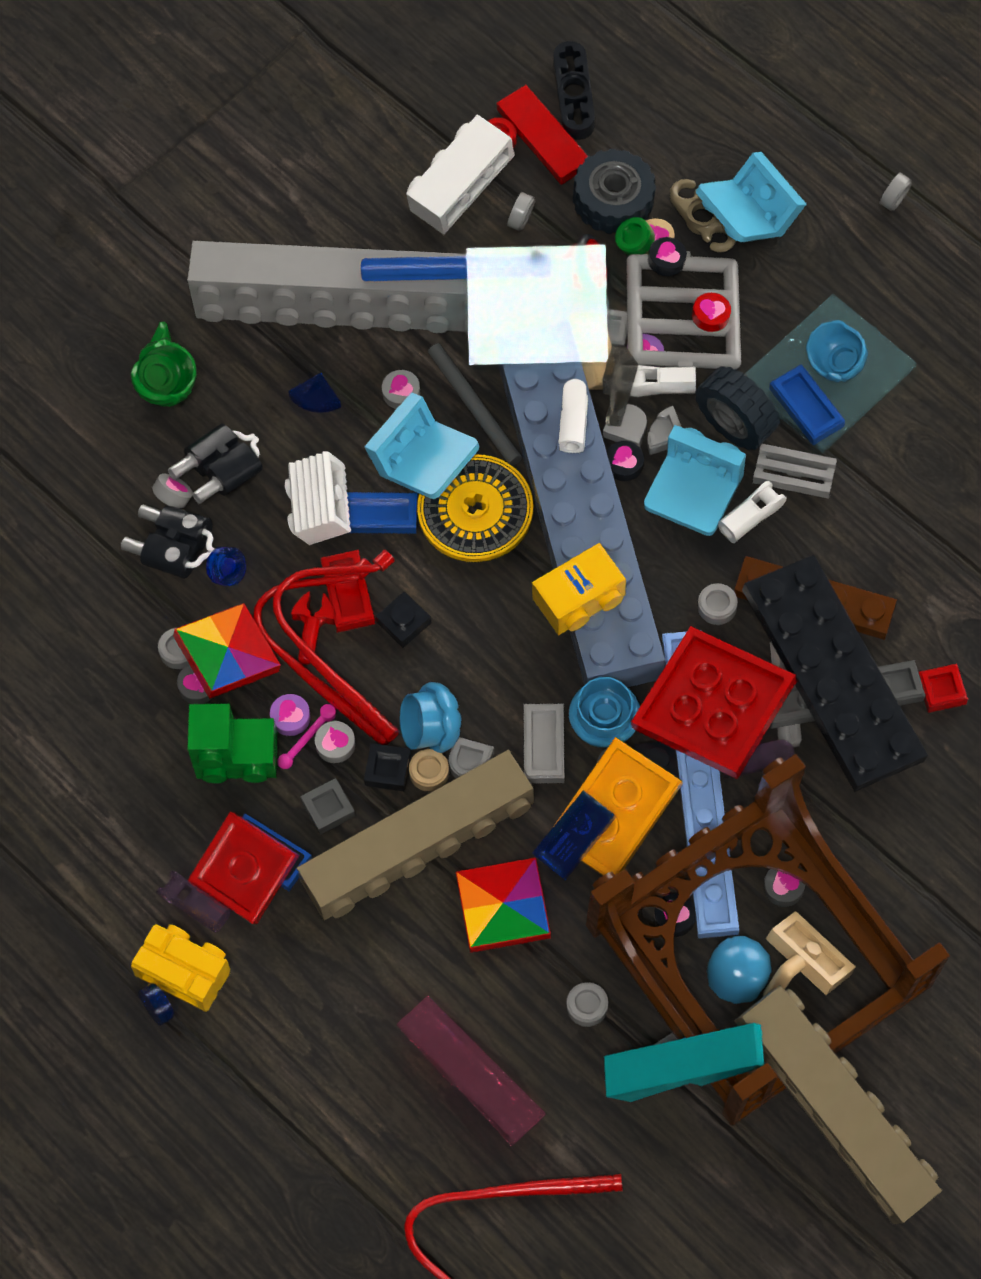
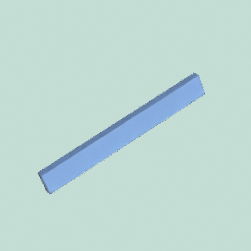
M686 632L662 634L665 666ZM676 750L679 779L683 782L680 787L686 844L688 847L690 845L689 839L705 827L712 831L722 824L723 821L721 819L725 813L719 770ZM727 849V854L730 857L729 849ZM715 857L710 860L713 864H715ZM703 867L695 870L698 876L702 877L707 874L706 869ZM732 870L709 879L693 893L698 938L739 935Z

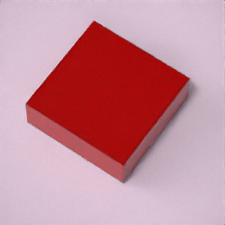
M957 664L919 672L926 695L924 702L928 713L967 704L968 698Z

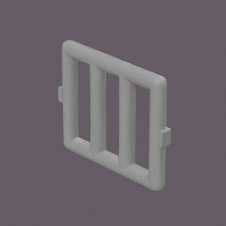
M686 251L687 257L682 271L723 273L724 290L642 286V269L652 270L648 264V254L629 255L626 261L628 361L632 365L709 369H717L720 366H724L726 368L731 367L734 370L738 369L741 365V335L737 261L733 258L690 256V251ZM717 293L724 296L731 306L728 324L722 330L716 332L700 329L693 320L642 318V301L694 303L702 294ZM643 333L725 337L726 354L643 350Z

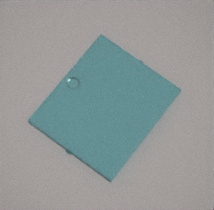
M606 245L466 248L468 302L465 304V309L468 311L469 365L608 362L607 308L610 303L607 299Z
M832 294L744 375L753 380L765 392L777 410L778 418L784 420L809 441L769 389L770 382L802 364L845 419V427L813 445L820 452L824 453L916 367L917 363L882 335L876 327L870 325L837 296ZM841 320L859 331L862 338L865 339L869 354L864 369L853 379L846 382L829 381L820 376L810 364L806 344L810 333L821 323Z

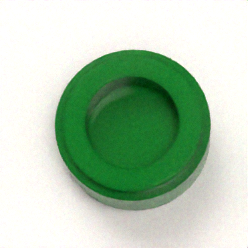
M632 217L620 224L616 231L615 240L618 247L628 256L631 254H645L649 251L650 246L655 240V233L653 228L644 219Z

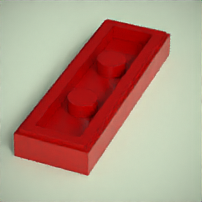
M527 85L497 102V111L503 118L508 119L514 124L516 133L561 185L577 175V169L580 164L584 163V159L588 157L587 154Z

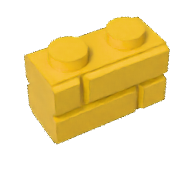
M157 924L153 925L143 946L140 947L132 961L131 968L134 975L207 1012L230 974L228 961L224 959L226 954L210 943L205 942L202 947L189 941L190 935L177 926L170 924L165 929Z

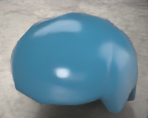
M841 320L821 323L810 333L806 344L808 360L814 370L820 376L834 382H846L853 379L864 369L869 354L865 339L862 338L860 332Z
M746 936L727 938L713 951L708 962L706 972L709 987L719 998L734 1004L755 1000L769 981L772 972L770 955L759 942Z

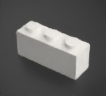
M478 114L469 124H463L457 131L455 140L447 149H442L435 155L430 168L422 176H417L410 183L406 193L410 211L444 235L514 157L512 138Z

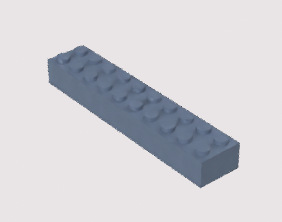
M566 320L495 336L496 360L553 570L600 542L626 578V595L618 606L609 611H603L602 609L592 615L583 627L576 631H570L584 685L598 677H612L621 681L626 687L657 681L665 668V657L570 321ZM571 379L583 381L588 395L585 450L580 453H567L560 451L559 448L561 411L563 410V387Z

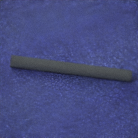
M439 343L431 346L428 354L501 455L510 465L518 464L522 456Z

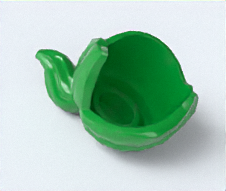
M161 321L150 343L141 349L139 360L133 365L131 370V381L138 395L147 402L159 406H175L186 400L191 394L197 378V367L192 354L179 343L171 341L168 325L166 322Z

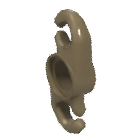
M682 179L673 184L670 189V201L692 232L702 235L703 240L707 243L711 242L714 233H724L727 235L723 224L714 214L713 218L707 222H699L694 219L692 215L696 210L705 209L702 200L696 194V190L692 198H682L679 196V191L683 188L694 189L696 187L695 181ZM727 235L726 242H712L710 249L719 253L726 252L734 246L736 240Z

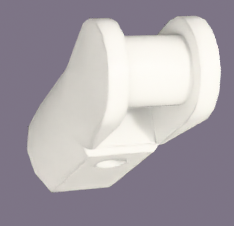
M633 365L627 369V376L631 378V384L627 386V393L630 396L695 394L696 367ZM657 379V382H646V380Z
M571 379L563 387V410L561 411L559 448L560 451L567 453H580L585 450L588 395L583 381Z
M770 481L761 484L745 501L719 521L718 527L721 533L731 543H736L761 521L778 511L786 502V496L783 494L778 495L772 489L773 484ZM760 500L766 504L762 509L756 505Z

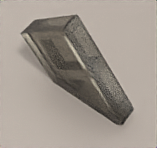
M613 345L602 379L603 393L610 394V404L605 415V421L608 426L621 427L639 365L626 346Z

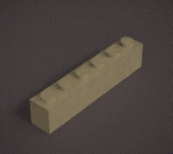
M508 749L298 866L297 871L300 882L323 920L331 916L334 918L342 917L355 907L356 902L367 896L375 898L389 889L390 883L403 876L410 878L417 875L425 868L426 863L436 857H449L459 850L461 843L472 837L476 839L482 838L491 833L500 821L508 817L515 819L525 814L531 808V804L534 803V788Z
M782 986L771 990L736 1018L734 1022L738 1026L751 1023L761 1024L764 1060L769 1063L781 1082L892 1224L904 1223L942 1191L935 1182L938 1180V1175L924 1159L918 1161L908 1147L912 1144L905 1132L897 1125L892 1127L882 1115L885 1109L880 1100L871 1091L865 1093L855 1079L858 1077V1074L850 1062L844 1057L838 1059L828 1046L831 1043V1039L825 1030L817 1023L812 1025L802 1013L805 1007L800 998L790 989L785 991Z

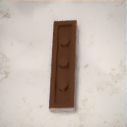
M745 556L734 589L736 596L747 600L742 591L744 583L783 568V566ZM829 580L856 630L859 633L885 640L897 599Z

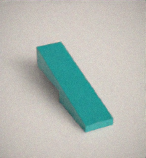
M746 1024L604 1056L606 1097L632 1102L689 1083L703 1086L758 1069L764 1065L761 1024Z

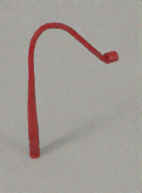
M383 550L373 559L374 564L319 567L295 572L283 580L274 592L273 612L279 625L328 683L367 722H370V725L378 730L388 742H391L398 736L400 731L383 714H380V711L372 706L363 695L316 655L294 632L282 614L280 602L284 590L299 579L317 575L370 573L378 570L383 572L395 562L394 558L388 551Z
M362 558L356 565H371V563ZM369 573L297 580L285 590L350 582L357 579L363 580ZM278 585L265 592L258 599L254 607L253 618L271 649L309 686L345 717L349 718L351 722H354L361 730L363 729L378 744L388 745L390 742L371 726L370 722H367L337 691L305 668L270 637L262 623V608L274 596Z
M621 1174L529 1181L435 1195L422 1200L407 1215L404 1225L405 1238L410 1251L428 1271L438 1279H451L433 1264L416 1244L413 1235V1223L419 1213L426 1208L443 1202L468 1199L622 1191Z

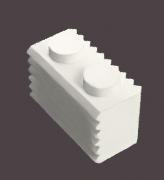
M325 451L322 454L303 458L302 461L296 460L295 463H289V479L285 480V490L291 499L292 513L288 515L289 528L295 536L308 545L351 531L349 526L351 524L348 513L349 507L347 505L349 501L346 492L348 488L344 471L346 467L343 462Z

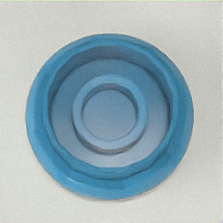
M598 677L590 680L574 695L569 706V720L574 732L580 739L594 747L608 748L615 737L622 742H626L635 733L636 730L632 728L631 721L640 705L632 691L621 681L612 677Z
M428 682L421 687L418 693L407 694L402 701L399 717L400 729L406 746L411 750L429 747L438 753H444L451 749L459 739L461 714L457 710L459 708L455 696L443 684Z

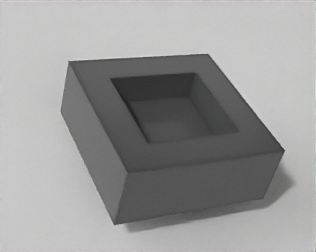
M336 778L300 796L303 806L320 835L356 817L352 805Z

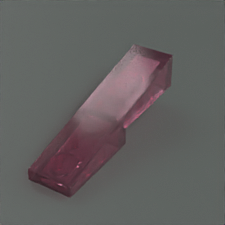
M429 996L424 998L397 1023L400 1030L452 1086L456 1085L511 1146L546 1115Z

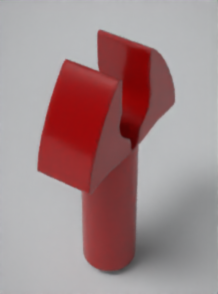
M308 591L295 604L291 615L292 620H299L304 624L301 639L315 652L319 628L325 623L335 625L332 605L325 593L322 596L321 609L314 616H311V612L308 610L311 595L310 591ZM299 650L298 661L305 665L311 664Z

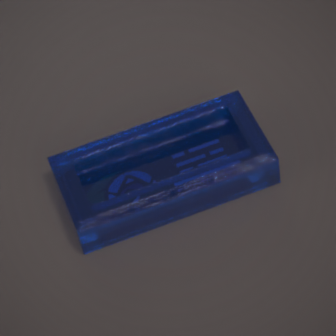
M583 790L532 854L562 879L566 880L615 820L616 816Z

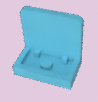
M762 152L752 153L733 180L702 183L696 189V194L702 200L704 208L717 217L723 224L724 230L729 237L739 242L783 236L807 205Z
M411 392L364 448L381 477L430 499H436L477 453L480 446L475 438L436 422L424 398Z
M674 425L668 437L667 456L644 499V508L648 512L706 536L713 535L744 476L746 454L730 443H718L706 438L696 429H684Z

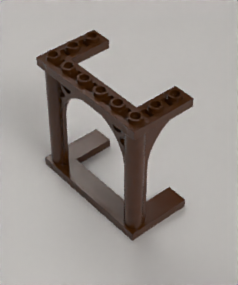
M797 754L786 761L782 757L777 758L763 769L762 773L764 775L758 784V792L754 796L755 801L746 808L738 805L728 811L721 819L723 823L712 831L708 827L698 831L689 839L690 845L679 853L673 849L664 854L656 861L655 865L657 868L645 876L642 872H639L631 877L628 871L624 869L616 875L613 872H608L592 885L594 890L590 893L585 926L594 938L599 935L604 937L678 1040L718 1031L691 994L679 973L674 954V930L679 914L689 897L706 881L726 871L745 867L769 868L788 874L804 883L820 898L889 989L827 1033L831 1039V1043L828 1046L835 1054L931 988L950 957L949 953L939 942L913 960L824 841L806 807L800 790V783L806 766ZM758 830L768 832L772 839L770 852L761 857L755 855L750 846V839ZM741 840L743 854L737 858L729 857L727 849H730L732 852L736 848L737 842ZM782 842L788 848L785 849L784 853L793 858L790 861L783 862L778 858ZM714 857H715V864H713V863L710 861V860H712ZM703 867L706 869L707 874L701 877L696 874L695 870ZM669 889H674L678 893V898L671 903L657 897L669 895ZM645 907H656L666 913L668 920L662 926L651 927L640 921L638 912ZM644 936L648 938L662 937L665 944L657 951L654 946V940L648 943ZM661 960H666L667 967L663 964ZM768 1062L751 1074L745 1072L710 1083L725 1104L722 1114L731 1127L786 1089Z

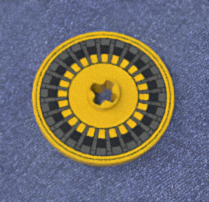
M475 454L438 498L430 499L419 494L417 513L423 534L438 551L461 561L483 562L505 555L523 540L533 518V498L527 481L512 465L499 458ZM476 502L482 503V510L477 509L474 514L469 513V506H474Z

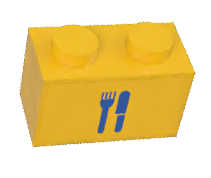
M600 542L532 582V598L558 636L567 630L576 631L589 621L592 615L602 609L603 611H609L615 608L626 595V578Z

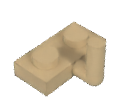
M795 911L772 928L766 937V940L788 960L779 967L764 990L763 996L779 986H782L785 990L792 978L799 972L803 973L817 988L827 995L849 978L856 966Z

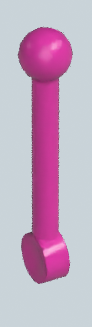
M323 705L320 709V717L287 754L279 756L277 763L280 768L289 769L293 764V758L313 737L317 730L326 721L330 722L335 719L336 709L333 705Z

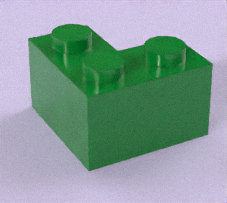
M189 704L188 753L197 779H203V781L208 783H222L227 779L243 778L247 782L259 783L266 781L267 778H277L278 732L274 718L234 719L230 704Z

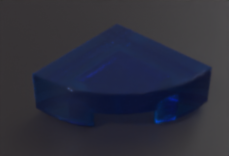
M321 373L288 391L289 398L296 405L307 411L324 413L341 408L339 398Z

